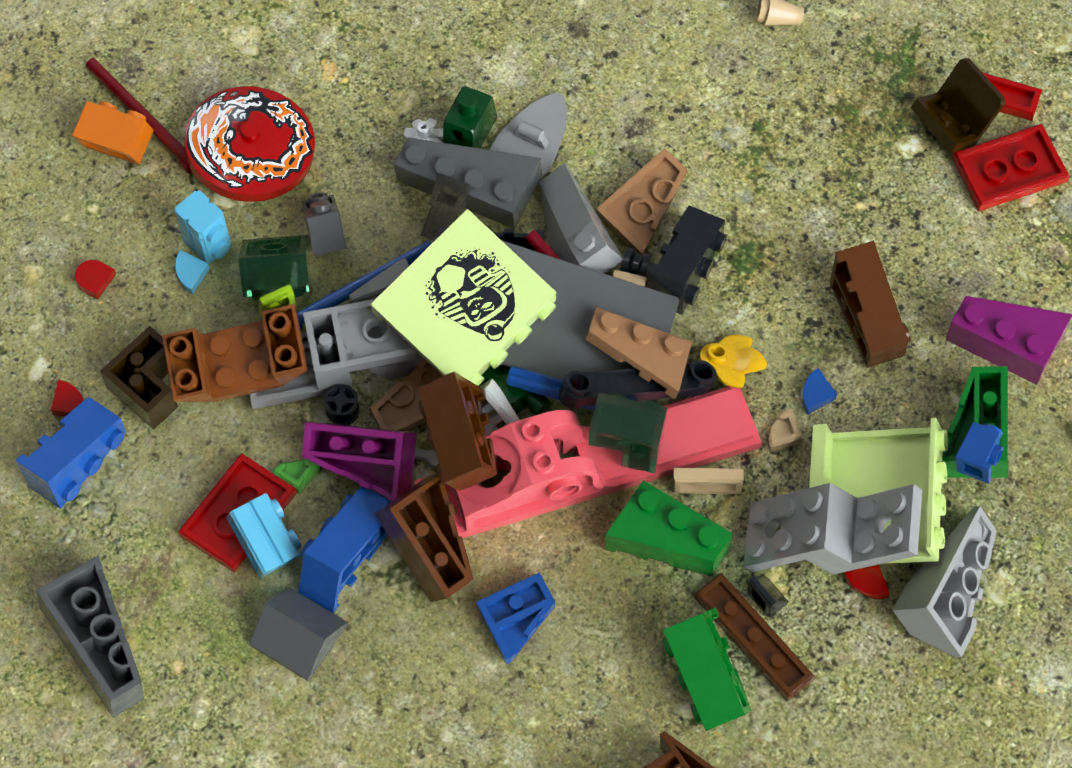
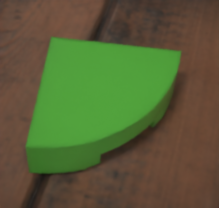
M308 459L281 463L272 473L295 487L297 493L301 494L321 468L320 465Z

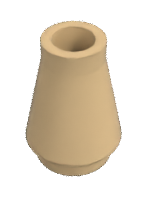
M784 0L758 1L756 21L763 22V26L801 25L804 7L796 6Z

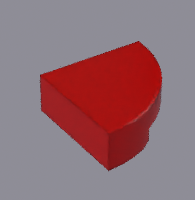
M58 380L51 407L52 414L65 417L81 404L84 399L79 390L66 381Z
M879 564L844 572L843 577L853 590H857L872 599L889 598L890 592Z

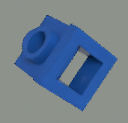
M973 422L956 455V471L989 484L992 479V465L996 466L1003 452V447L1000 446L1002 431L991 424L981 425Z

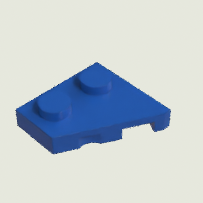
M540 572L476 602L477 609L506 665L513 661L555 608V600Z

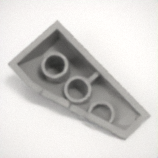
M566 163L539 182L549 245L562 260L604 274L624 260Z
M974 506L945 539L944 549H939V561L925 562L910 579L893 608V612L911 636L954 657H962L975 631L977 619L972 617L975 601L982 600L984 591L979 587L982 570L989 568L997 531L981 506Z

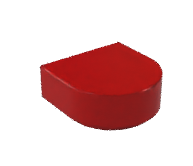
M88 260L81 263L75 272V279L80 290L97 300L116 276L114 268L98 260Z

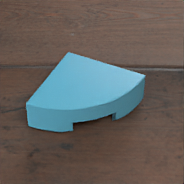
M179 251L175 264L176 273L183 288L193 295L210 270L207 262L184 251Z

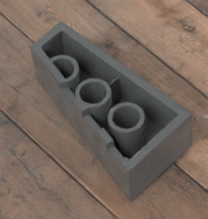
M409 137L394 163L398 182L513 229L516 228L542 177L541 158Z
M97 555L36 590L40 610L111 716L114 718L144 700L142 681L116 610L108 582L106 581L99 556Z

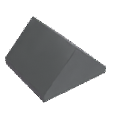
M289 587L265 603L249 644L254 649L309 682L348 626V622Z

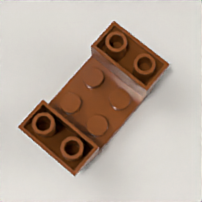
M295 304L262 311L261 321L211 333L201 334L196 328L162 335L173 401L219 402L282 387L306 372L308 369Z

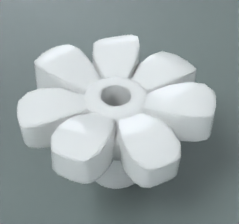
M429 118L427 121L417 119L412 122L413 128H406L404 131V138L406 140L408 137L441 142L443 140V128H437V121Z

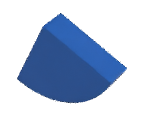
M819 368L808 376L804 384L802 398L803 407L807 415L834 401L837 397V393Z

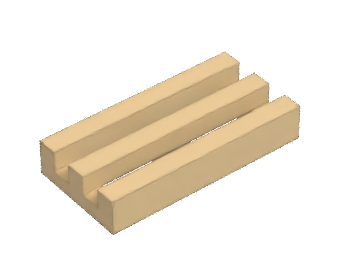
M674 468L672 492L742 493L744 469Z

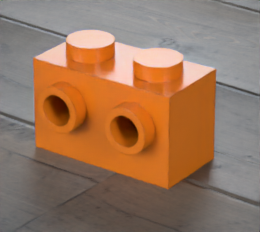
M86 101L72 137L83 147L140 165L154 132L153 128L145 121L146 117L132 110H128L127 114L117 111L118 108L105 101H99V104Z

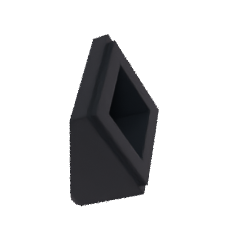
M753 576L750 578L747 593L767 617L773 616L788 604V600L768 577Z

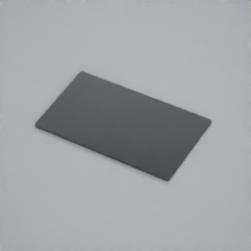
M502 241L557 293L556 301L554 302L556 308L543 321L538 318L530 326L532 329L530 335L521 344L518 345L514 342L506 350L508 356L500 365L509 368L517 366L563 380L572 371L593 372L635 368L626 361H616L585 340L596 307L670 334L679 304L678 297ZM651 400L634 402L640 405V410L646 411Z

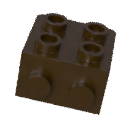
M963 58L958 61L937 93L917 98L911 109L917 114L920 121L938 138L941 145L950 153H954L977 144L1005 105V98L969 58Z

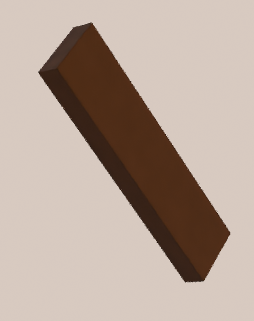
M722 573L718 574L694 593V598L705 611L713 608L717 609L719 618L714 621L787 702L814 681L815 676Z

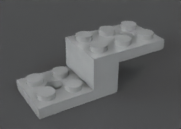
M375 299L304 312L306 331L301 332V338L308 370L282 387L250 394L252 408L257 409L323 396L335 385L344 384L352 388L350 372L417 359L416 350L385 320L381 321L372 313L371 303ZM376 326L386 330L385 335L378 339L367 335L368 331Z
M827 483L750 503L743 567L751 572L807 560L831 574H838L918 556L923 489L912 484L857 498L834 484ZM889 520H891V525H889L883 532L885 524ZM781 525V529L775 533L776 529Z

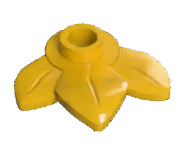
M745 335L726 336L719 343L705 345L700 351L699 359L709 362L714 367L719 381L731 387L743 388L745 383L744 374L757 372L767 367V362L763 355L754 348H751L753 339Z

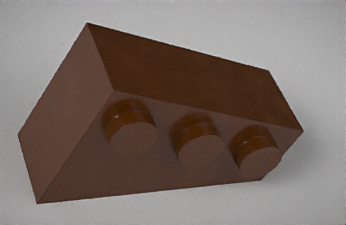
M874 240L836 252L829 284L866 367L869 368L905 356L908 342H910L909 330L905 323L901 321Z
M455 371L419 387L418 391L421 398L419 409L429 426L430 432L427 434L430 446L436 452L439 464H437L436 469L441 481L462 491L497 475L493 442L490 437L486 439L484 426L490 423L489 415L486 412L482 414L480 401L486 399L485 390Z
M438 473L427 476L374 513L430 602L449 598L474 579L463 538L458 535L453 517L456 514L453 503L450 504L445 484L441 481Z

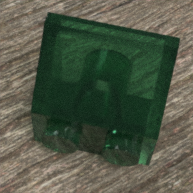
M308 235L242 240L238 260L243 297L251 296V299L259 300L262 296L289 284L293 289L294 297L302 296L304 292H310L311 277Z

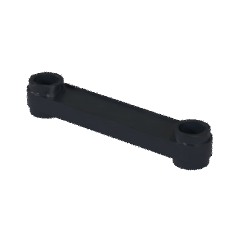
M704 360L686 363L680 390L676 398L695 397L708 393L715 382L716 371L714 367ZM636 368L593 372L572 371L564 377L558 390V398L561 404L570 409H578L581 406L667 399L671 397L665 394L666 388L653 379L648 382L640 377V371Z

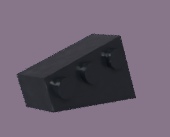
M690 205L672 231L674 235L669 244L664 243L661 247L660 253L663 255L659 263L655 264L652 262L647 274V288L679 298L676 313L681 315L688 304L694 305L700 291V287L697 286L701 278H708L714 261L711 259L715 251L719 253L722 251L727 240V234L724 233V219Z

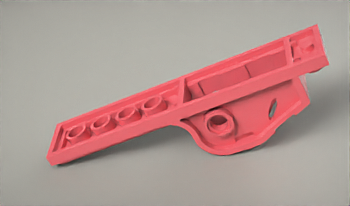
M731 386L638 413L635 422L618 419L601 425L583 426L580 425L575 412L555 410L509 423L486 436V439L490 437L493 442L496 470H511L498 485L484 488L477 483L459 491L445 484L449 502L450 504L453 503L456 513L453 517L458 535L465 538L637 486L643 480L650 482L673 475L674 468H696L761 448L762 441L741 388ZM572 451L576 452L577 457L560 459L559 453L561 452L563 454ZM424 478L414 480V485L422 481Z

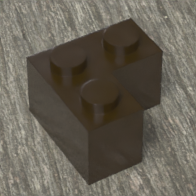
M149 326L100 372L107 389L154 430L178 408L177 402L173 401L171 388L162 381L169 374L163 338Z

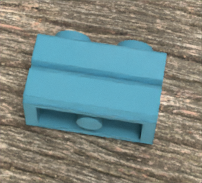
M200 190L194 191L176 206L175 214L184 243L193 252L196 251L197 255L209 264L216 259L223 258L229 252L231 241L223 211L214 203H211L210 199Z
M267 493L232 510L226 517L259 579L296 560L300 556L298 549L301 548L296 533L292 529L287 531L281 520L284 518V512L276 499L270 500Z

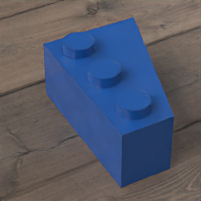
M90 397L86 398L60 421L62 428L51 438L46 434L43 435L37 443L40 447L29 457L21 454L15 460L29 488L60 509L66 502L72 501L78 495L81 484L89 475H94L100 469L104 457L110 450H115L119 447L126 433L121 418Z
M363 486L354 495L349 494L342 502L337 515L334 518L332 516L328 517L324 522L315 540L309 539L304 545L300 554L303 562L298 592L334 614L339 607L337 603L338 595L345 584L352 588L357 580V577L353 575L355 570L365 559L371 560L386 538L387 533L374 513L391 501Z

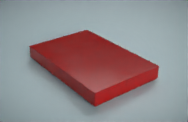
M1043 124L954 152L952 160L978 211L1066 183L1070 177Z
M241 453L180 528L178 534L181 538L235 573L247 555L226 519L229 512L266 493L270 500L276 499L284 511L297 494V490Z

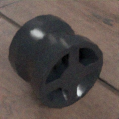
M628 246L620 271L647 277L648 268L654 259V253L646 252L641 254L636 252L635 248Z
M340 384L331 387L325 393L324 406L330 422L333 424L350 425L358 418L360 410L358 397L354 389Z

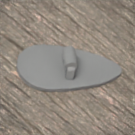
M552 93L531 103L502 129L492 142L489 150L541 158L542 179L550 170L563 139L567 118L564 96L559 93Z

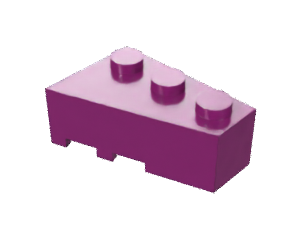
M965 296L951 321L946 341L997 366H1008V371L1037 385L1067 330L1072 314Z
M305 422L302 457L338 475H343L357 482L358 485L374 490L393 501L412 486L417 433L324 422Z

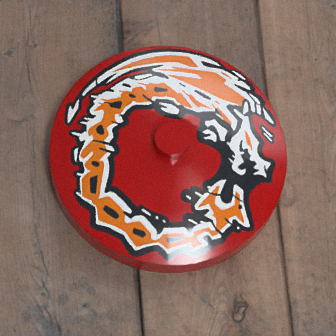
M242 86L217 92L199 104L187 122L184 148L191 171L208 189L229 199L258 202L274 199L286 194L305 178L314 157L315 136L308 117L291 99L270 89Z

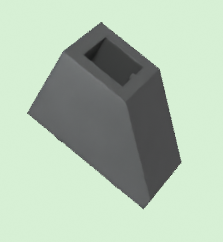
M322 192L308 196V200L302 201L314 256L347 249L334 194L327 196V193Z

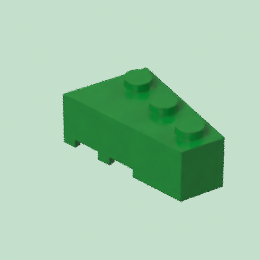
M1008 366L972 367L958 403L956 415L948 430V450L943 451L942 462L946 463L947 478H972L956 471V455L973 422L981 425L991 424L1002 431L1000 446L1003 447V452L996 466L992 465V478H1008Z
M643 480L605 534V550L616 552L617 550L637 555L639 559L648 561V558L669 563V566L713 576L731 548L733 533Z
M716 608L663 629L665 637L662 638L669 657L675 658L680 669L677 671L678 681L684 691H689L694 704H691V711L694 719L699 725L703 724L705 731L742 717L752 711L737 668L733 669L726 650L730 648L727 638H720L713 620L719 618Z

